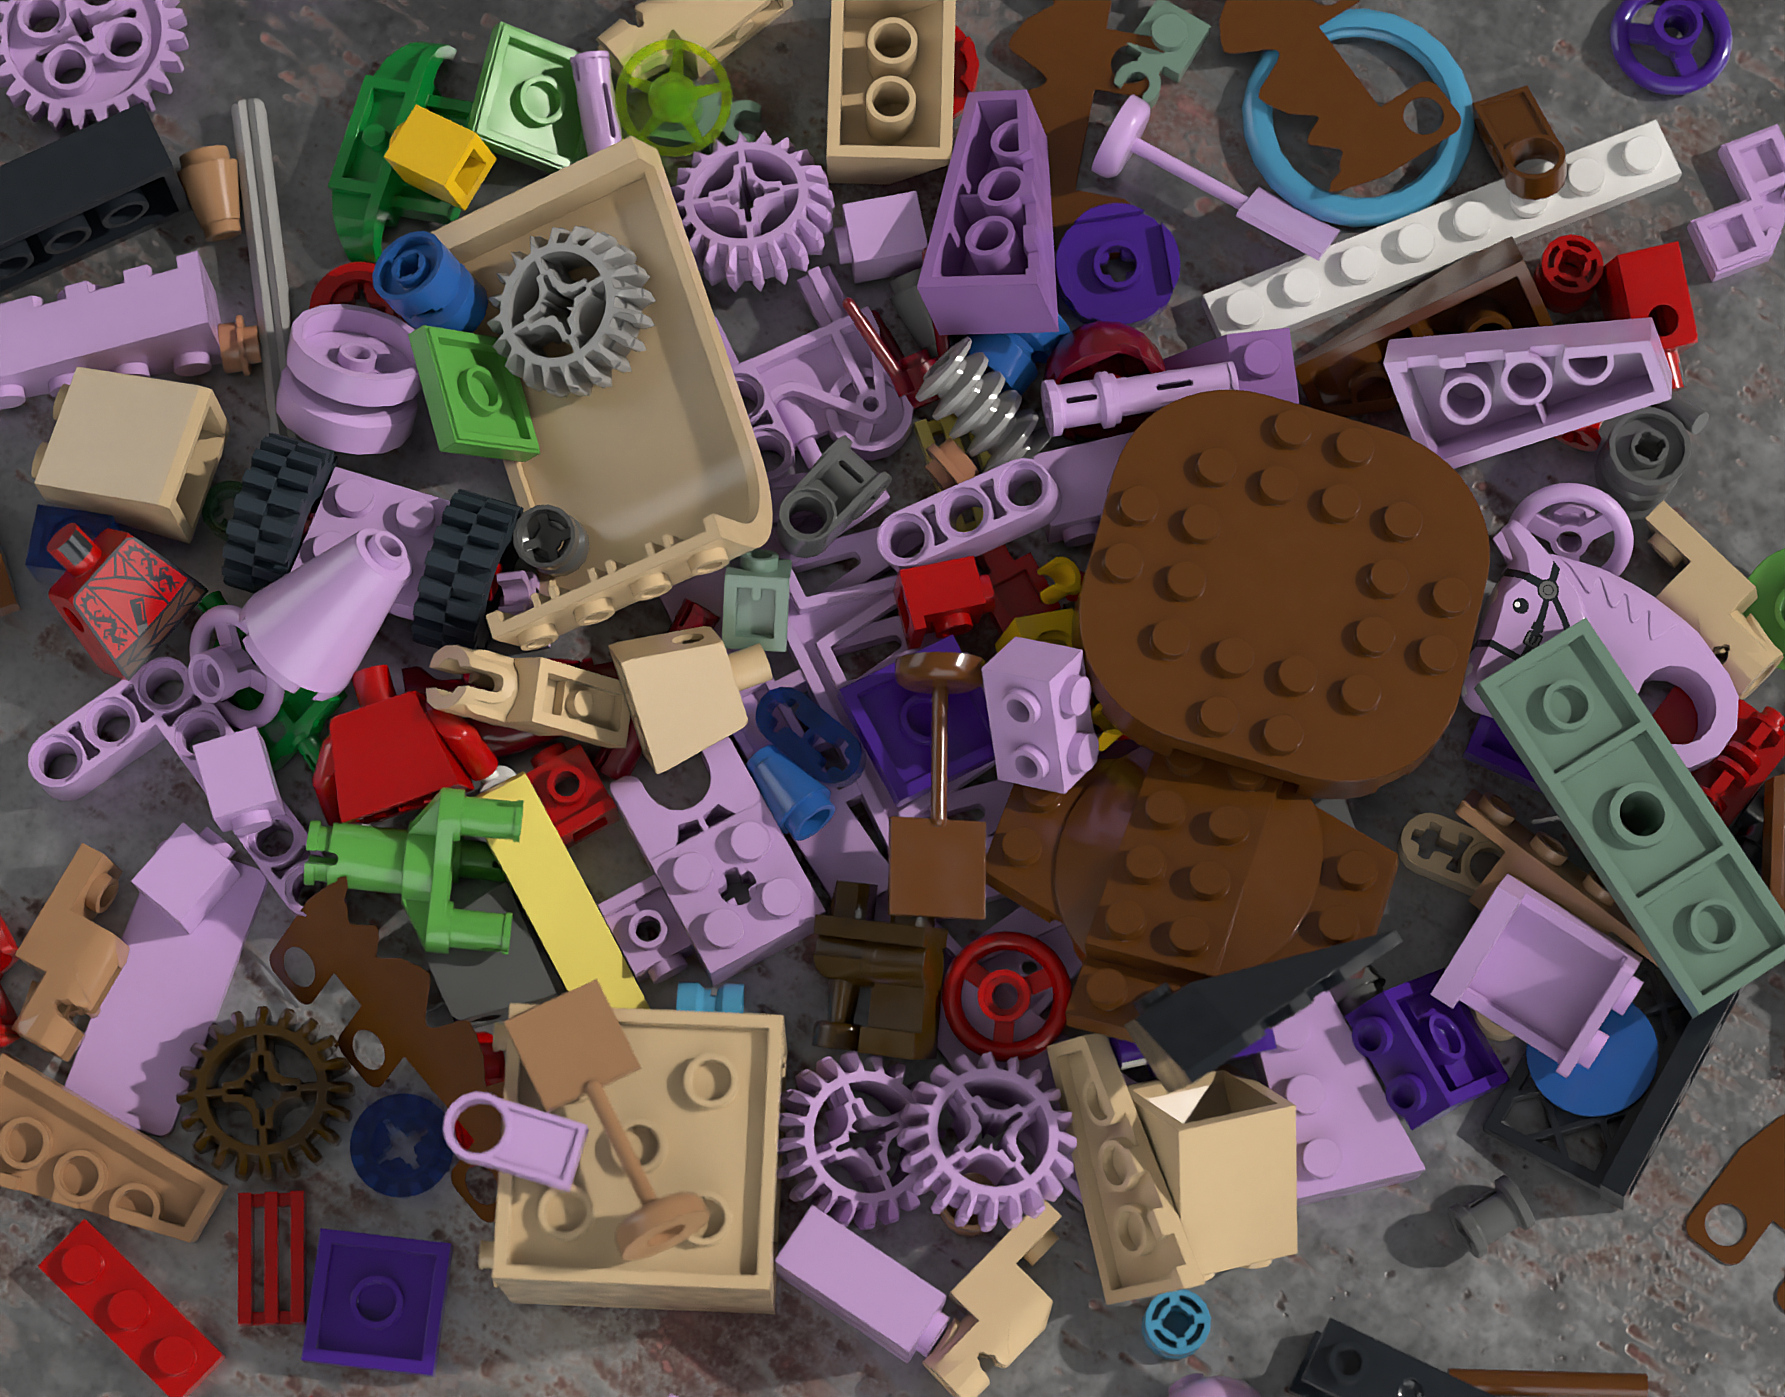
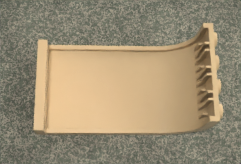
M629 136L430 232L435 234L456 257L459 263L463 264L487 291V297L503 293L505 285L500 282L496 273L508 272L511 274L516 265L511 252L521 251L527 255L531 253L530 236H541L549 240L552 227H563L572 232L575 225L578 227L585 226L595 231V233L605 232L616 238L619 246L623 245L634 252L637 257L635 264L644 268L647 275L650 276L642 288L650 291L656 300L642 310V313L649 316L655 325L654 327L640 329L637 339L644 343L646 351L635 352L631 350L626 356L632 372L622 373L616 369L612 370L613 387L601 388L593 384L590 396L580 397L570 392L568 397H556L548 393L547 390L537 391L527 386L523 378H520L539 444L540 454L526 462L503 460L517 505L524 508L523 512L537 505L549 504L561 508L581 523L589 536V552L586 561L577 571L567 576L553 577L537 570L540 588L539 593L531 595L534 608L518 615L498 610L486 615L493 640L520 646L521 650L524 651L550 645L559 636L581 626L604 621L613 616L615 611L638 601L658 597L668 592L672 586L696 575L717 571L725 567L730 560L763 546L771 534L773 519L772 500L764 462L657 149L633 136ZM592 266L581 267L568 272L571 279L576 282L584 278L592 281L600 276L596 267ZM489 299L485 317L473 333L500 337L501 335L493 332L487 324L488 321L500 314V309L492 306ZM551 342L543 347L549 358L563 357L574 353L572 346L566 342H562L559 345ZM562 541L558 551L562 548L564 541Z

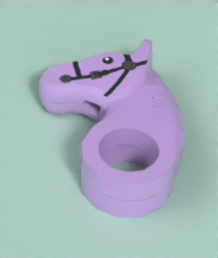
M1511 520L1492 538L1506 567L1485 603L1471 647L1461 690L1464 703L1473 712L1493 718L1474 690L1477 684L1577 622L1587 618L1637 694L1645 682L1651 680L1667 681L1680 687L1692 699L1698 714V729L1691 743L1685 745L1671 744L1690 773L1700 769L1717 757L1737 729L1739 696L1728 672L1701 635L1662 602L1636 585L1602 568L1563 556L1548 554L1536 538L1519 522Z

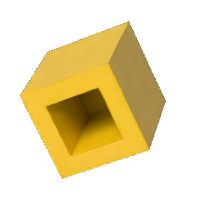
M415 105L407 120L395 129L390 139L389 149L384 155V158L405 183L464 211L497 159L476 132L418 105Z

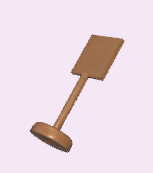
M595 979L504 1021V1026L547 1113L588 1095L642 1207L627 1216L617 1228L614 1240L621 1256L625 1260H638L650 1257L677 1245L700 1230L708 1222L711 1215L705 1202L694 1192H677L657 1198L603 1089L604 1086L641 1070V1066L598 980Z

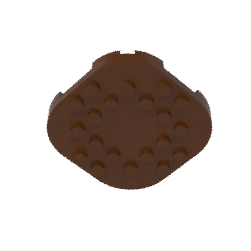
M1213 390L1200 392L1171 402L1147 418L1127 441L1110 479L1072 618V648L1083 650L1086 677L1090 681L1092 692L1103 706L1101 709L1103 716L1125 736L1153 752L1170 757L1174 748L1295 783L1297 784L1295 794L1311 798L1349 799L1376 793L1379 787L1400 778L1404 774L1408 776L1430 754L1454 715L1460 698L1490 566L1488 531L1478 502L1464 480L1439 455L1406 436L1252 391Z

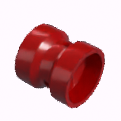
M1573 234L1560 236L1548 244L1533 274V281L1548 310L1567 314L1576 312L1587 304L1603 273L1604 262L1601 251L1592 241L1583 236ZM1565 263H1572L1576 266V268H1574L1571 265H1566Z

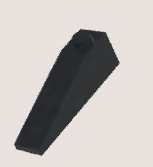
M1393 930L1194 981L1173 992L1166 981L1133 1003L1139 1015L1126 1023L1124 1027L1169 1094L1201 1079L1264 1037L1266 1029L1269 1028L1270 1030L1312 1004L1315 1001L1314 997L1324 991L1328 992L1403 942L1398 932Z

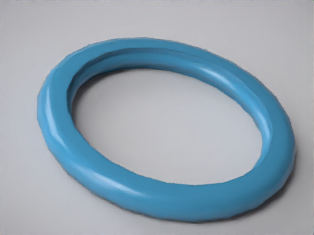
M1347 9L1320 26V29L1329 41L1339 38L1365 37L1385 41L1406 51L1423 65L1435 84L1442 90L1461 116L1459 130L1441 141L1430 165L1414 181L1397 191L1378 197L1351 198L1332 194L1311 184L1293 169L1281 152L1274 132L1273 107L1258 98L1260 88L1278 61L1279 52L1276 50H1265L1261 54L1247 81L1242 105L1244 138L1254 165L1268 185L1294 208L1321 221L1349 227L1382 226L1427 208L1435 203L1457 180L1470 154L1475 129L1474 109L1472 107L1473 98L1463 71L1449 51L1422 27L1395 14L1371 9Z

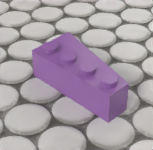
M1027 89L968 92L917 289L939 335L1059 332L1048 139Z

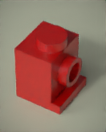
M974 555L902 569L898 572L893 593L908 650L920 648L924 635L935 632L937 638L943 639L950 635L954 637L963 635L973 629V624L980 622L982 614L995 611V596L988 574L979 575Z
M563 742L556 743L543 749L530 760L534 769L526 773L566 849L573 847L620 820L616 804L608 794L580 744L567 750ZM569 777H573L579 782L578 790L571 796H562L555 791L556 784Z

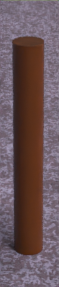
M1447 1369L1448 1374L1494 1396L1648 1397V1376L1646 1373Z

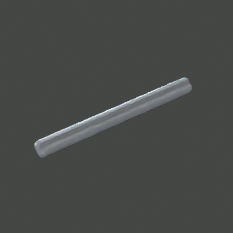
M260 99L238 100L232 104L231 112L270 432L307 443L303 438L288 429L276 413V395L282 370L287 366V345L292 327V315L267 113L264 103Z

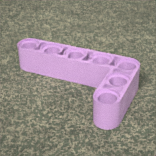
M157 657L145 663L129 681L122 679L40 736L32 744L29 751L28 768L33 778L52 798L61 801H74L87 795L167 739L205 792L195 754L190 753L191 741L199 732L204 730L217 731L220 733V737L232 734L234 731L213 703L204 702L196 695L189 681L188 668L182 662L171 657ZM169 680H177L184 683L183 692L175 702L166 705L154 702L156 689L162 683ZM115 717L130 719V728L122 739L115 742L101 740L102 729L109 720ZM62 754L77 756V764L69 776L63 779H51L48 777L49 766L56 757ZM282 799L285 814L272 817V825L256 833L236 836L295 918L297 915L306 917V914L300 911L303 906L299 905V894L305 886L304 864L306 861L308 862L309 855L324 856L321 851L306 850L308 834ZM277 830H286L293 833L292 846L285 854L278 857H270L262 853V845L270 833ZM346 893L345 899H344V902L346 903V905H347V893Z

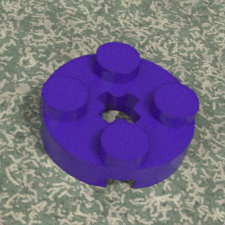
M1125 203L1100 205L1084 212L1075 220L1074 225L1066 231L1064 238H1062L1055 258L1056 285L1063 301L1072 309L1074 316L1079 322L1089 324L1097 321H1113L1136 328L1148 323L1167 308L1180 275L1178 246L1168 228L1162 222L1159 225L1154 218L1145 215L1143 209ZM1120 252L1122 261L1133 262L1135 270L1126 273L1125 281L1115 282L1111 275H1103L1100 266L1108 263L1109 253Z

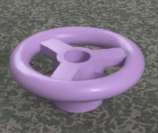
M1559 483L1543 487L1527 496L1516 507L1509 519V522L1515 520L1530 533L1549 541L1555 554L1579 562L1580 556L1585 553L1588 545L1594 539L1613 531V552L1608 561L1600 568L1618 577L1625 570L1632 555L1634 535L1626 512L1615 499L1592 486L1579 483ZM1552 505L1546 516L1539 513L1540 510ZM1593 508L1599 511V513L1595 514ZM1566 531H1573L1577 533L1578 536L1568 537L1562 535L1561 533Z
M235 605L215 606L198 619L191 635L189 646L190 663L188 667L190 684L201 700L215 705L229 725L239 729H248L255 726L256 728H261L268 724L278 713L283 702L285 689L281 688L264 674L257 665L253 664L248 653L242 649L236 627L241 629L246 635L249 633L246 619L239 623V613L242 608ZM215 630L220 646L209 650L210 639ZM249 686L264 694L260 705L253 710L240 709L228 700L236 691Z

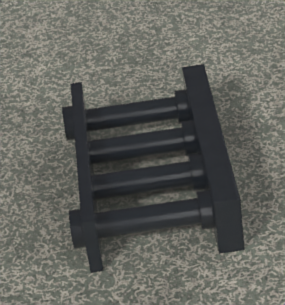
M1331 1317L1328 1319L1323 1332L1316 1330L1313 1333L1287 1390V1393L1296 1397H1496Z

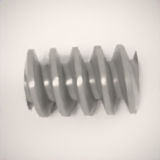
M969 337L963 338L930 367L923 377L924 382L915 398L921 402L935 395L940 397L941 400L932 417L938 421L953 413L958 419L949 432V436L954 440L971 432L974 438L965 452L966 455L972 458L985 451H988L991 455L982 473L1011 460L1020 458L1032 459L1051 439L1047 427L1034 430L1039 416L1032 408L1017 412L1022 400L1020 394L1016 390L1000 393L1005 383L1004 376L1000 371H992L983 375L988 365V358L983 352L966 356L972 341Z

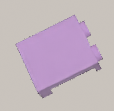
M1507 874L1497 886L1430 995L1452 1009L1460 1000L1555 1060L1559 1064L1555 1072L1567 1079L1577 1063L1589 1069L1606 1043L1609 1036L1600 1031L1599 1027L1612 1009L1623 1016L1644 983L1633 976L1643 958Z

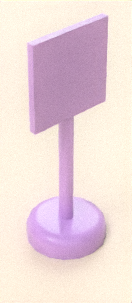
M1134 94L1130 95L1115 117L1092 165V172L1104 178H1112L1120 173L1132 153H1135L1238 209L1236 217L1318 261L1340 232L1339 229L1294 208L1287 201L1261 187H1258L1250 197H1247L1141 140L1150 118V106L1145 100Z

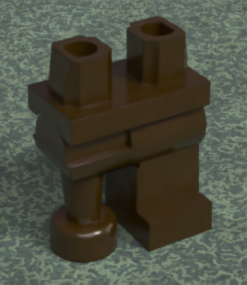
M837 880L831 901L830 915L815 914L813 934H818L813 959L818 971L828 979L827 1020H818L814 1023L812 1046L911 1060L936 1059L944 965L942 948H946L948 929L935 927L936 918L891 915L890 922L874 920L878 885ZM860 988L871 989L867 1026L854 1023Z

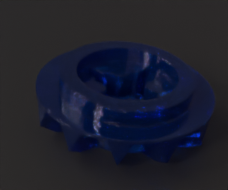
M408 1093L389 1095L368 1106L356 1121L350 1139L351 1160L362 1181L378 1194L401 1199H408L412 1196L432 1191L435 1185L450 1171L454 1155L453 1150L446 1142L443 1131L445 1119L443 1111L430 1100ZM392 1123L397 1131L400 1130L406 1137L413 1136L416 1133L420 1135L428 1130V1133L420 1137L421 1141L413 1147L417 1155L415 1160L419 1165L417 1169L414 1170L410 1163L406 1164L401 1157H396L391 1161L386 1159L379 1164V1161L387 1156L386 1153L393 1147L392 1140L390 1139L392 1134L387 1128L388 1124Z

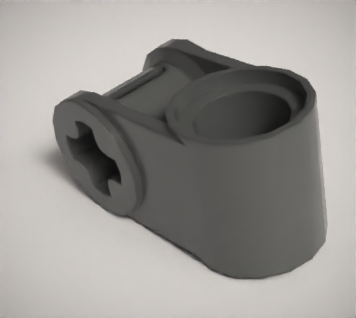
M846 435L836 440L820 456L809 473L785 496L781 503L776 529L778 541L786 552L795 557L810 558L825 551L853 520L861 517L880 498L892 481V477L884 471L878 474L851 449L853 442ZM810 511L819 516L823 522V528L812 534L800 533L793 528L789 519L797 512Z

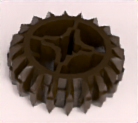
M259 1006L255 1014L256 1025L249 1027V1023L243 1013L236 1011L231 1014V1022L236 1030L235 1032L227 1036L225 1031L216 1023L208 1028L210 1036L217 1042L211 1051L200 1043L192 1045L190 1051L203 1064L200 1069L183 1066L180 1069L179 1076L191 1084H196V1089L177 1093L176 1102L183 1107L198 1109L181 1119L180 1124L186 1132H196L205 1129L196 1137L192 1147L197 1153L202 1155L218 1146L211 1165L216 1170L222 1172L237 1158L235 1177L238 1180L248 1181L257 1163L259 1164L261 1180L266 1184H273L277 1176L276 1163L282 1162L287 1174L292 1179L301 1176V1168L296 1159L298 1156L305 1153L315 1166H319L324 1162L323 1155L314 1147L321 1138L329 1145L339 1146L342 1138L335 1130L328 1127L330 1121L349 1123L352 1120L353 1114L349 1109L336 1105L335 1100L351 1098L355 1096L356 1091L352 1083L334 1081V1079L345 1075L351 1070V1065L346 1057L327 1060L335 1053L339 1042L333 1035H329L314 1043L320 1030V1024L315 1019L309 1018L295 1032L297 1014L293 1009L285 1008L280 1014L277 1025L273 1026L270 1009L267 1006ZM275 1045L286 1046L305 1055L313 1065L317 1081L303 1082L300 1078L282 1076L279 1069V1061L275 1057ZM255 1048V1052H251L250 1067L246 1074L238 1080L223 1082L222 1087H217L222 1074L229 1064L242 1053ZM268 1074L269 1081L281 1093L278 1100L271 1098L274 1105L265 1108L264 1115L263 1108L254 1098L250 1097H252L255 1089L261 1091L258 1085L267 1081ZM309 1102H316L307 1122L295 1134L283 1141L277 1142V1137L281 1136L282 1121L285 1116L293 1109L309 1107ZM229 1107L232 1111L249 1112L252 1117L253 1129L257 1132V1145L245 1144L228 1136L218 1120L216 1108Z

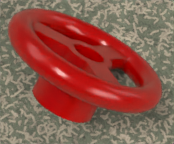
M993 932L970 942L953 959L943 982V1010L953 1034L973 1053L982 1056L984 1053L991 1051L996 1061L1007 1062L1011 1057H1018V1060L1021 1061L1047 1049V1046L1052 1045L1061 1035L1067 1024L1065 1012L1072 995V985L1064 963L1046 943L1022 932ZM1016 951L1030 956L1043 968L1023 977L1015 971L1006 969L989 972L977 962L994 952ZM964 980L978 988L977 998L979 1006L987 1017L994 1020L993 1040L980 1034L970 1024L962 1006ZM1009 983L1016 988L1018 999L1013 1007L1002 1009L995 1001V992L1000 985ZM1052 987V1008L1043 1026L1030 1037L1013 1042L1015 1020H1018L1027 1012L1032 996Z

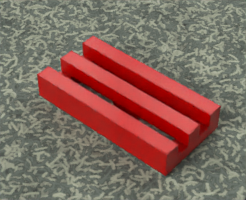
M304 1190L290 1191L289 1193L268 1191L260 1194L239 1192L238 1325L241 1327L306 1325L307 1193ZM291 1207V1311H279V1208ZM255 1208H264V1312H255Z

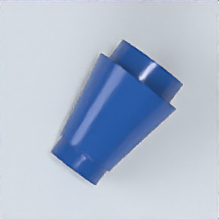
M767 745L761 748L746 763L745 767L783 834L790 833L797 841L805 840L820 831L833 817L836 808L829 800L831 791L784 753H781L775 745Z

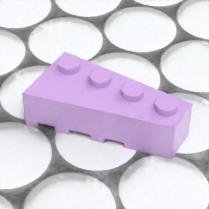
M198 251L176 256L178 268L166 272L152 273L151 267L147 264L124 270V280L114 286L105 288L100 285L91 284L88 281L64 286V290L57 294V301L45 304L43 298L33 295L1 303L0 409L20 406L27 397L50 394L56 398L60 387L64 383L71 384L76 367L150 378L152 375L174 372L179 376H196L209 372L212 369V365L221 364L222 358L218 337V324H221L217 296Z
M1652 317L1390 339L1383 362L1412 440L1435 452L1453 469L1670 400L1672 395V372Z
M1324 991L1314 997L1315 1001L1273 1028L1277 1049L1251 1057L1257 1081L1296 1105L1297 1207L1416 1180L1425 1170L1395 1111L1388 1105L1386 1095L1365 1056L1356 1050L1352 1041V1032L1330 991Z

